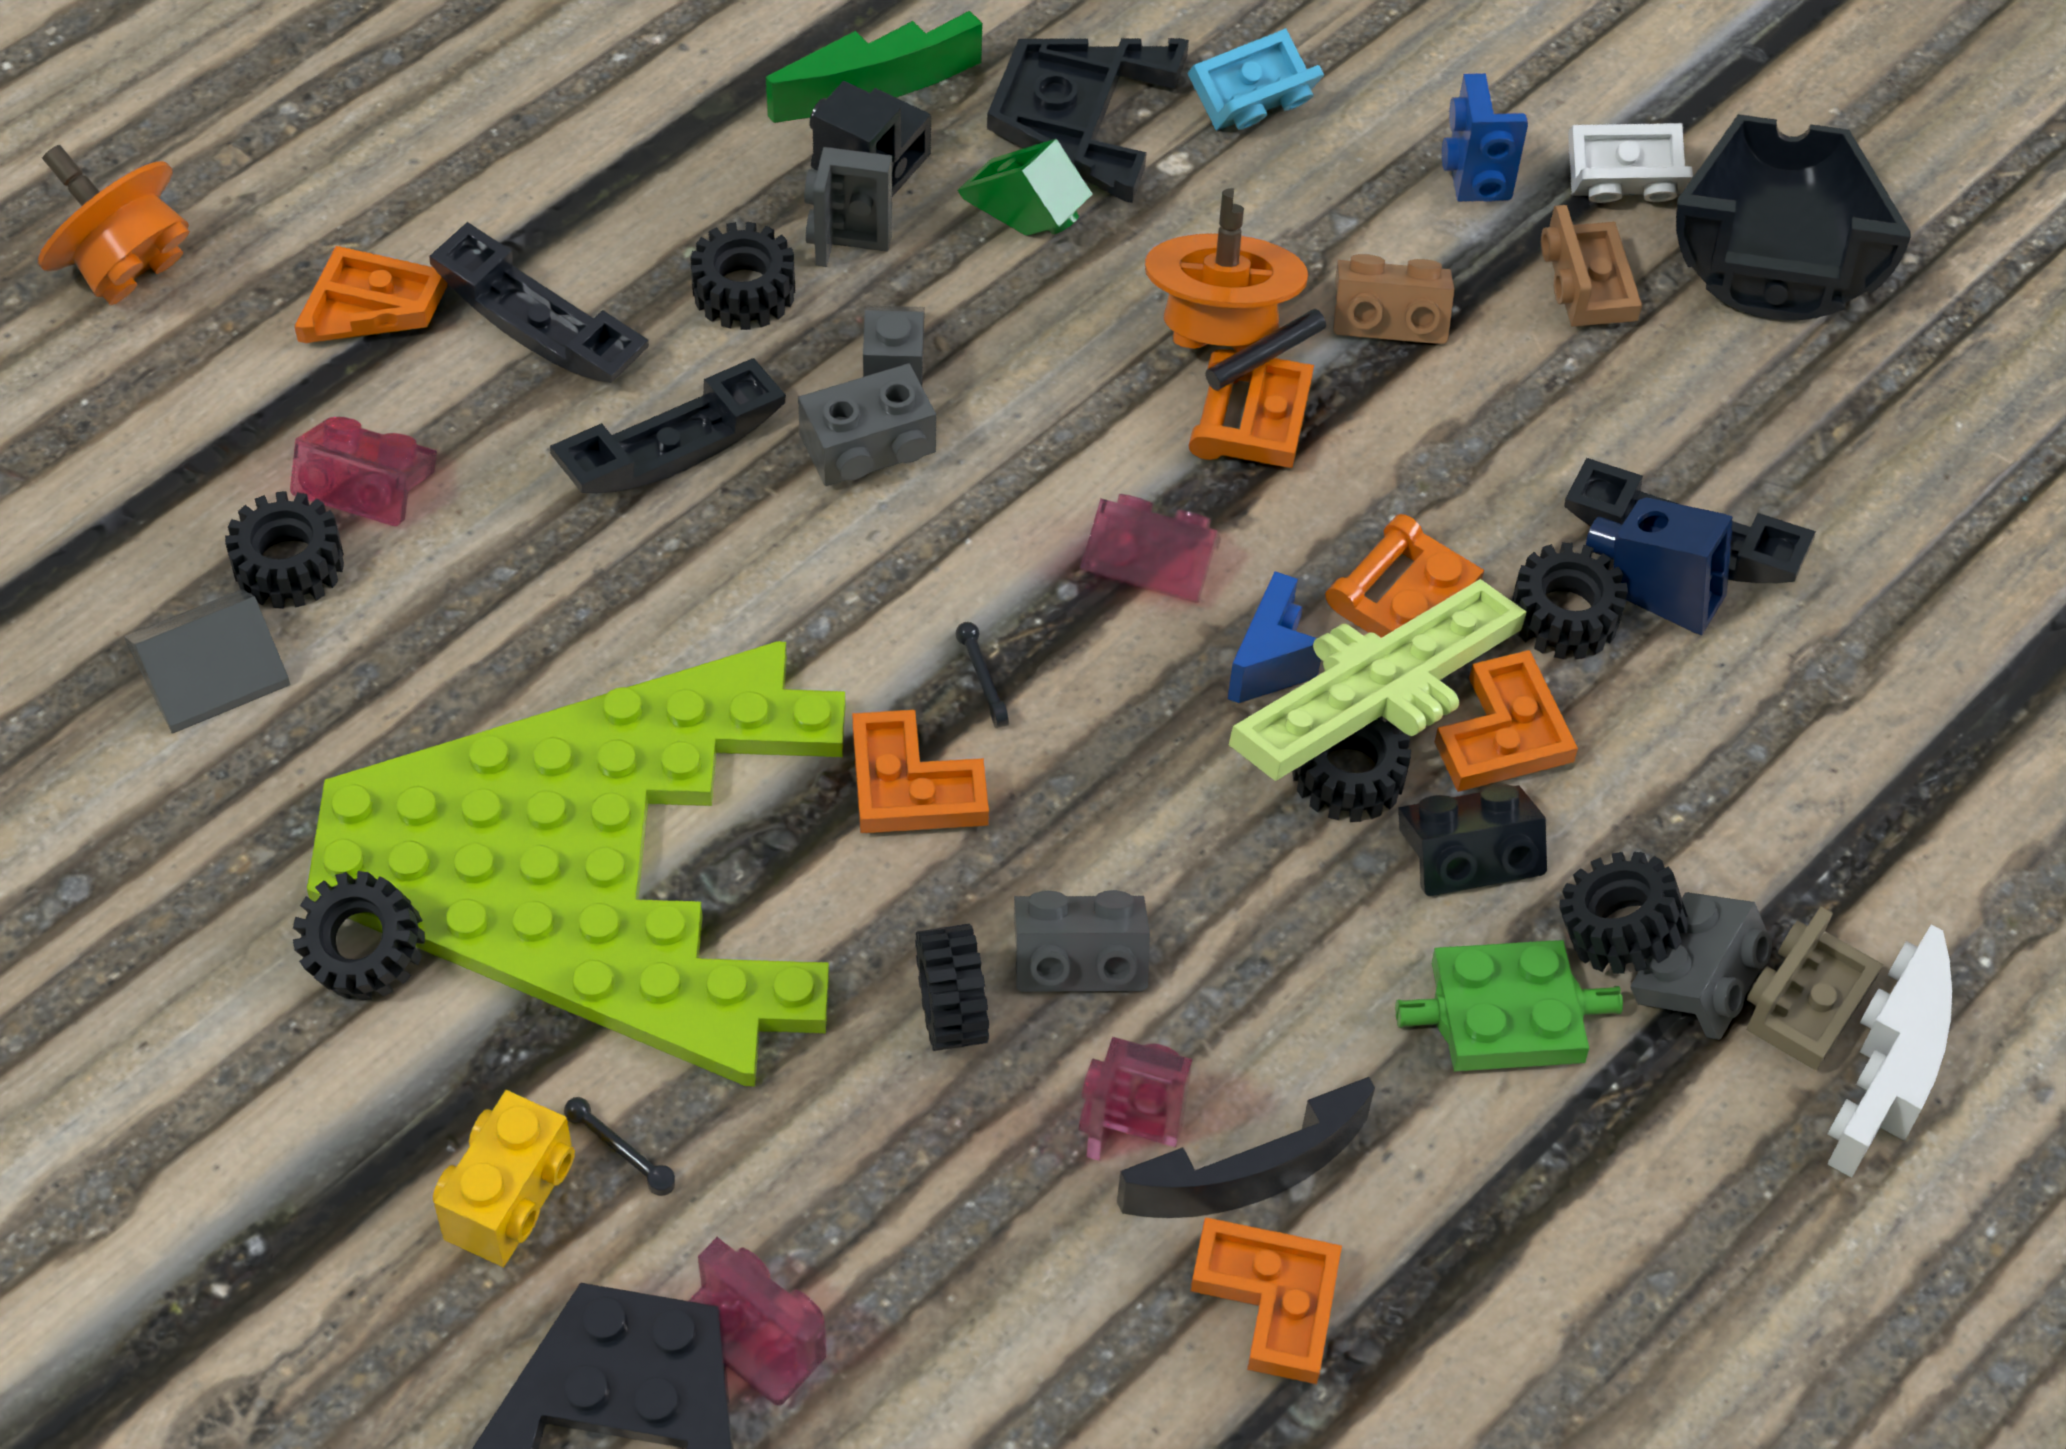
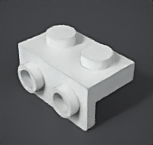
M1682 123L1572 125L1568 132L1572 196H1589L1591 202L1607 203L1617 201L1623 195H1644V200L1663 202L1675 199L1678 194L1684 191L1693 178V168L1685 166Z

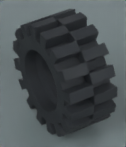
M736 222L726 224L727 233L722 234L717 227L710 230L709 241L701 237L696 243L697 251H692L690 258L693 297L695 296V305L698 310L704 309L705 317L711 322L720 315L721 326L731 329L733 320L740 321V330H751L750 321L757 320L760 327L770 325L769 314H772L778 320L784 316L785 306L791 308L794 302V293H796L794 253L792 247L788 248V240L782 234L775 238L774 229L766 225L761 233L757 232L756 223L746 222L745 230H737ZM738 270H752L763 274L757 279L744 282L733 281L724 277Z
M286 491L275 492L277 502L268 503L265 495L255 498L256 510L253 511L246 504L238 510L240 521L231 519L228 525L230 535H225V544L235 581H238L240 590L242 589L248 593L252 592L258 604L264 605L268 597H271L273 608L284 609L285 599L293 598L296 608L306 605L304 595L311 593L316 601L325 596L322 583L331 588L338 582L337 572H343L344 553L335 517L331 510L326 512L323 502L316 498L309 504L307 494L300 492L296 493L294 501H289ZM294 540L308 544L301 553L290 558L271 559L262 556L268 548L283 541Z
M1562 542L1559 553H1556L1553 545L1550 544L1542 547L1540 557L1535 552L1527 557L1525 566L1521 565L1511 600L1527 612L1522 629L1519 632V636L1525 643L1531 638L1536 637L1534 649L1542 654L1549 645L1556 648L1554 658L1564 659L1566 651L1573 650L1574 658L1582 659L1586 657L1588 647L1594 654H1597L1604 649L1605 642L1609 644L1612 642L1619 628L1627 601L1625 599L1628 589L1627 583H1621L1623 573L1619 566L1608 571L1611 558L1604 553L1595 560L1591 558L1594 548L1583 545L1581 554L1574 553L1573 543ZM1555 591L1572 592L1584 598L1591 605V608L1581 611L1566 610L1553 604L1546 597V594Z
M1383 716L1293 770V781H1298L1297 792L1301 798L1311 794L1309 807L1316 812H1319L1324 804L1329 806L1328 818L1339 821L1341 811H1349L1350 822H1361L1363 810H1367L1371 820L1377 818L1382 814L1383 805L1390 810L1397 803L1398 794L1402 795L1411 759V749H1408L1409 736L1404 732L1399 733V728L1388 720L1384 722ZM1354 749L1372 758L1375 762V767L1363 773H1350L1335 767L1329 762L1327 756L1335 750Z
M1623 852L1612 853L1613 863L1604 865L1600 857L1590 862L1593 869L1591 873L1588 874L1580 868L1573 874L1576 885L1565 884L1562 890L1565 899H1560L1559 908L1573 948L1577 951L1579 959L1585 964L1591 961L1593 969L1601 972L1610 963L1613 974H1625L1627 963H1633L1637 972L1647 969L1644 959L1650 956L1657 963L1666 959L1667 954L1664 946L1676 950L1682 942L1679 933L1687 932L1688 923L1686 917L1688 915L1674 873L1669 866L1664 867L1661 859L1653 856L1648 862L1645 853L1634 852L1631 861H1626ZM1641 906L1629 915L1619 918H1607L1622 908Z
M358 871L357 879L351 877L347 872L336 874L337 885L332 887L324 880L315 886L321 896L315 902L306 896L300 906L308 913L305 919L299 917L294 919L293 929L301 934V938L293 939L294 951L303 957L299 962L314 979L341 997L349 999L350 995L353 994L360 1001L372 1000V991H377L382 996H386L394 992L390 982L398 979L404 984L412 976L404 970L409 962L419 965L422 954L415 947L416 943L425 944V932L417 925V923L422 922L419 911L411 905L412 902L383 877L379 876L376 879L369 872ZM357 913L376 915L382 925V938L378 947L370 955L361 959L342 957L337 949L336 936L343 922Z
M969 923L917 931L915 934V947L917 952L916 962L919 970V988H921L925 1023L933 1051L988 1043L989 1018L987 1015L988 1003L984 991L985 980L981 971L982 962L980 953H978L977 940L972 925Z

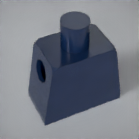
M1646 497L1637 501L1623 524L1600 516L1597 517L1588 532L1586 546L1594 548L1592 553L1598 555L1604 553L1614 560V568L1619 566L1623 573L1621 583H1627L1628 593L1625 600L1693 633L1703 635L1727 596L1733 516Z

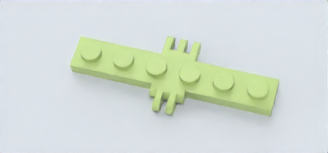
M1479 579L1382 638L1372 632L1363 636L1350 625L1341 624L1332 629L1330 633L1317 638L1313 643L1316 655L1324 661L1325 672L1234 725L1229 746L1273 780L1277 781L1381 716L1405 734L1414 736L1424 730L1426 725L1434 724L1443 715L1450 714L1459 706V699L1456 693L1440 680L1521 631L1527 612Z

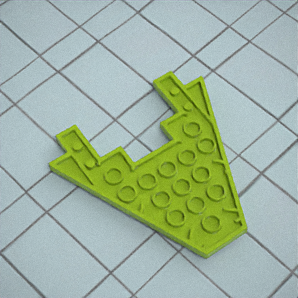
M776 641L636 685L618 687L600 696L325 779L307 883L308 896L315 902L321 896L315 886L324 880L332 887L337 885L336 874L347 872L354 879H357L358 871L369 872L376 879L381 876L403 893L412 902L411 905L419 911L422 922L417 923V925L425 932V944L416 943V948L738 1084L755 1087L759 1031L826 1034L829 962L699 958L702 926L701 902L639 900L648 804L712 806L716 753L843 757L846 709L845 691L784 689L787 660L786 642ZM357 913L348 918L382 933L381 922L374 914Z

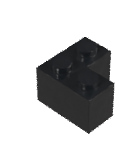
M843 81L828 98H822L818 101L810 116L809 125L813 133L812 169L818 170L823 147L892 156V197L931 154V114L877 88H874L869 93Z

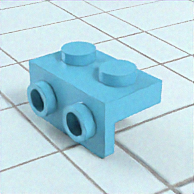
M1286 28L1197 63L1187 73L1216 131L1233 124L1236 125L1238 130L1248 128L1267 116V110L1282 105L1284 111L1301 106L1313 97L1311 90L1324 76L1320 65L1306 69Z

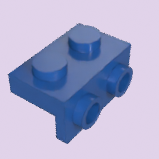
M1486 73L1463 74L1459 97H1452L1450 101L1449 122L1452 137H1444L1443 170L1452 171L1457 202L1510 200L1513 197L1528 128L1527 116L1524 113L1494 114Z

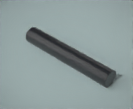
M1312 309L1207 369L1205 376L1208 384L1218 391L1326 328L1324 316L1319 310Z

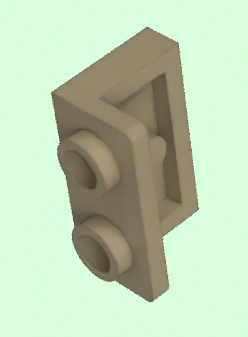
M1823 907L1819 908L1808 926L1798 920L1795 922L1778 951V954L1784 957L1785 961L1777 972L1766 966L1747 998V1001L1756 1005V1008L1746 1030L1816 1071L1870 990L1883 967L1882 963L1827 933L1825 930L1833 913Z

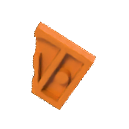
M336 246L294 326L297 340L302 343H313L427 327L447 288V282L430 266Z

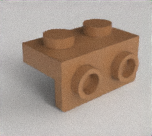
M1567 205L1554 206L1550 226L1542 230L1541 249L1544 260L1546 262L1552 261L1555 271V298L1558 304H1565L1571 327L1638 321L1642 304L1616 222L1573 225Z
M1370 254L1353 255L1350 261L1337 260L1335 276L1336 306L1333 323L1335 334L1444 344L1448 341L1454 297L1451 269H1442V264L1427 259L1408 261V266L1385 264L1383 258Z

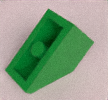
M1057 139L991 158L957 190L963 200L1025 236L1049 230L1054 235L1067 229L1079 218L1076 210L1093 195Z

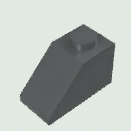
M867 305L864 317L863 377L910 363L922 386L925 307Z

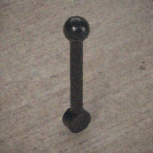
M963 622L956 629V639L960 644L966 645L989 704L994 727L998 728L1009 725L1006 706L999 699L977 643L980 635L979 629L972 622Z
M573 1097L567 1101L564 1107V1115L568 1121L574 1124H584L646 1176L649 1190L653 1194L664 1196L672 1192L675 1187V1175L671 1168L664 1165L654 1166L594 1116L586 1099Z

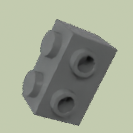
M910 363L798 396L800 437L825 487L845 480H856L868 473L900 463H911L923 456L936 452V413Z

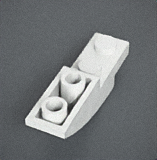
M1930 925L1918 947L1908 941L1905 942L1888 973V976L1898 981L1891 994L1879 988L1860 1021L1861 1024L1871 1029L1860 1053L1870 1059L1856 1085L1867 1090L1859 1105L1846 1099L1827 1134L1839 1141L1828 1165L1851 1178L1880 1128L1905 1141L1934 1085L1945 1053L1951 1022L1952 1004L1950 959L1944 932L1933 925Z

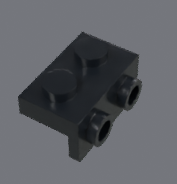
M1494 784L1483 788L1479 793L1457 797L1433 795L1422 799L1418 804L1398 807L1399 830L1419 857L1420 886L1427 896L1542 876L1547 872L1546 817L1520 785Z

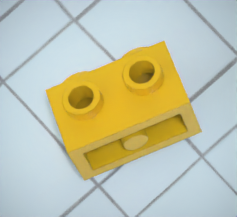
M505 1090L493 1111L486 1109L477 1118L469 1137L470 1147L457 1166L450 1165L444 1170L433 1193V1203L443 1240L503 1268L518 1244L524 1242L531 1234L542 1205L554 1186H558L568 1174L575 1155L566 1116L508 1090Z

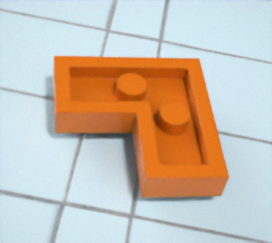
M1530 650L1472 664L1469 680L1486 716L1438 727L1434 741L1457 792L1573 763L1578 750Z
M915 710L852 713L860 833L989 826L984 758L920 762Z
M1205 1217L1190 1291L1259 1306L1247 1370L1317 1384L1342 1245Z

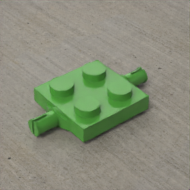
M1564 940L1434 948L1431 963L1436 983L1435 997L1432 999L1416 1000L1398 999L1395 1003V1016L1398 1028L1436 1024L1439 1032L1448 1043L1454 1071L1586 1063L1589 1051L1583 1023L1584 1015L1621 1014L1623 998L1622 994H1620L1621 989L1619 986L1581 989L1571 973Z

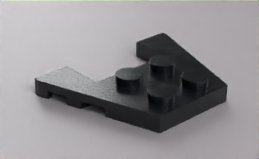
M1088 38L1018 39L988 110L987 129L1022 148L1057 139L1083 180L1123 201L1132 203L1145 170L1147 152L1096 141V136L1120 77L1176 88L1188 55L1189 40L1168 38V46H1142L1141 38H1121L1118 46H1088Z
M580 1283L472 1449H539L544 1428L547 1424L685 1449H734L731 1440L728 1406L730 1402L723 1324L719 1307Z

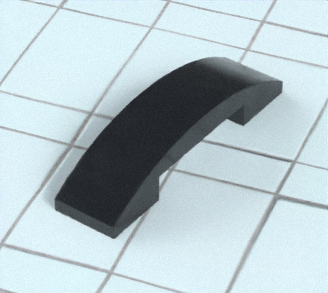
M466 222L429 256L430 264L439 275L489 322L524 347L568 371L597 381L612 383L649 347V340L604 310L595 318H592L514 267L512 250L469 222Z
M751 358L705 378L703 396L613 435L601 423L550 445V454L581 493H612L649 485L684 472L735 444L785 404L786 394L754 358Z
M1586 458L1565 498L1564 507L1591 527L1594 520L1599 516L1623 524L1637 501L1646 497L1671 503L1675 502L1641 492L1643 475ZM1757 513L1751 527L1732 521L1728 580L1748 583L1795 582L1815 539L1816 531L1761 513Z
M1366 1077L1308 1099L1301 1130L1197 1170L1194 1169L1184 1147L1121 1170L1117 1204L1122 1214L1152 1218H1186L1239 1209L1284 1192L1326 1166L1354 1139L1367 1121L1375 1087L1371 1079Z

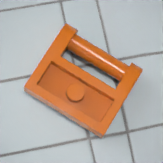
M1230 349L1214 351L1210 356L1207 369L1238 351ZM1274 358L1218 391L1209 385L1200 424L1196 425L1191 432L1188 445L1189 450L1198 458L1205 460L1217 459L1224 455L1293 468L1312 383L1314 365ZM1240 380L1250 382L1240 429L1223 425L1233 384Z
M1398 514L1385 527V537L1347 578H1338L1325 593V598L1329 606L1336 613L1368 633H1375L1382 638L1479 579L1482 580L1484 569L1424 534L1421 526L1410 516ZM1401 554L1414 561L1377 603L1365 597V593Z

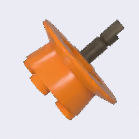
M61 145L51 148L42 157L44 162L62 184L68 186V191L81 205L55 231L42 248L38 257V264L44 271H57L76 264L95 296L103 297L112 306L133 292L137 287L135 278L150 268L156 274L162 273L181 258L183 251L178 245L189 235V224L159 198L173 174V170L167 162L158 161L144 165L121 177L102 191H99L86 175H82L83 171Z
M1234 188L1222 191L1218 234H1194L1173 238L1158 244L1146 256V275L1158 288L1169 293L1164 311V321L1174 331V343L1181 347L1201 348L1206 344L1231 346L1239 352L1279 329L1278 303L1296 297L1307 285L1308 270L1303 261L1295 254L1273 243L1242 236L1241 227L1243 226L1244 207L1233 204Z

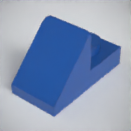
M1274 572L1233 661L1228 700L1242 703L1310 681L1318 675L1321 659L1316 655L1313 648V643L1317 638L1296 631L1303 610L1302 606L1294 604L1297 578Z

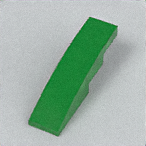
M967 11L927 33L914 21L870 43L854 31L766 76L768 118L773 123L810 118L818 101L822 98H828L843 81L869 93L874 88H877L896 98L935 85L982 63L983 23L972 12Z

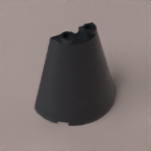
M1738 114L1681 193L1677 202L1676 233L1682 256L1688 268L1692 267L1706 283V290L1725 304L1741 312L1773 320H1806L1831 315L1844 310L1845 303L1859 297L1866 291L1872 294L1897 268L1911 238V231L1849 129L1810 124L1808 130L1803 134L1787 136L1779 131L1777 119Z

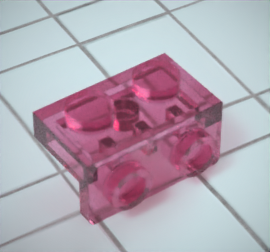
M347 417L327 418L295 439L290 483L292 495L296 496L297 492L307 494L310 501H314L317 498L326 506L392 526H398L405 520L409 490L435 472L437 450L417 445L414 438L405 434H380L361 428L360 422Z
M1119 494L1117 502L1101 498L1080 569L1084 572L1198 604L1214 550H1218L1221 541L1218 531L1209 529L1211 520L1183 510H1176L1174 518L1152 513L1153 503L1131 495Z
M1112 1036L1105 1060L1092 1059L1082 1090V1099L1086 1101L1078 1130L1089 1134L1086 1157L1100 1161L1110 1129L1176 1147L1184 1121L1193 1059L1179 1056L1173 1049L1164 1045L1154 1043L1141 1045Z
M716 1237L698 1256L701 1288L688 1301L719 1307L722 1315L726 1366L774 1405H783L827 1357L824 1315L816 1303L803 1292L794 1289L788 1293L771 1280L768 1268L754 1253L743 1247L735 1251L720 1238Z

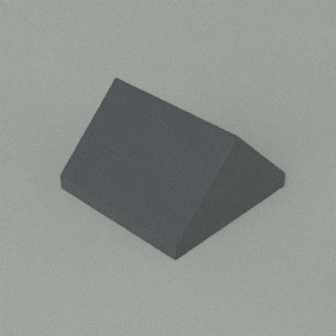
M242 589L124 636L126 644L172 734L291 685L255 596Z

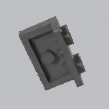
M823 147L818 170H808L804 191L805 204L814 206V209H810L808 214L806 243L815 244L816 266H828L832 245L889 251L892 238V156Z
M1118 890L1103 891L1096 896H1066L1056 891H1039L1031 896H1014L1016 988L1019 991H1144L1147 989L1150 930L1144 896H1132L1129 893Z
M1685 892L1682 900L1688 915L1686 917L1688 928L1686 933H1679L1682 941L1676 950L1664 946L1667 958L1659 963L1652 956L1646 958L1647 969L1638 972L1630 988L1639 1005L1696 1014L1705 1036L1720 1040L1731 1020L1741 1012L1745 995L1758 972L1769 962L1772 952V939L1765 928L1755 902Z

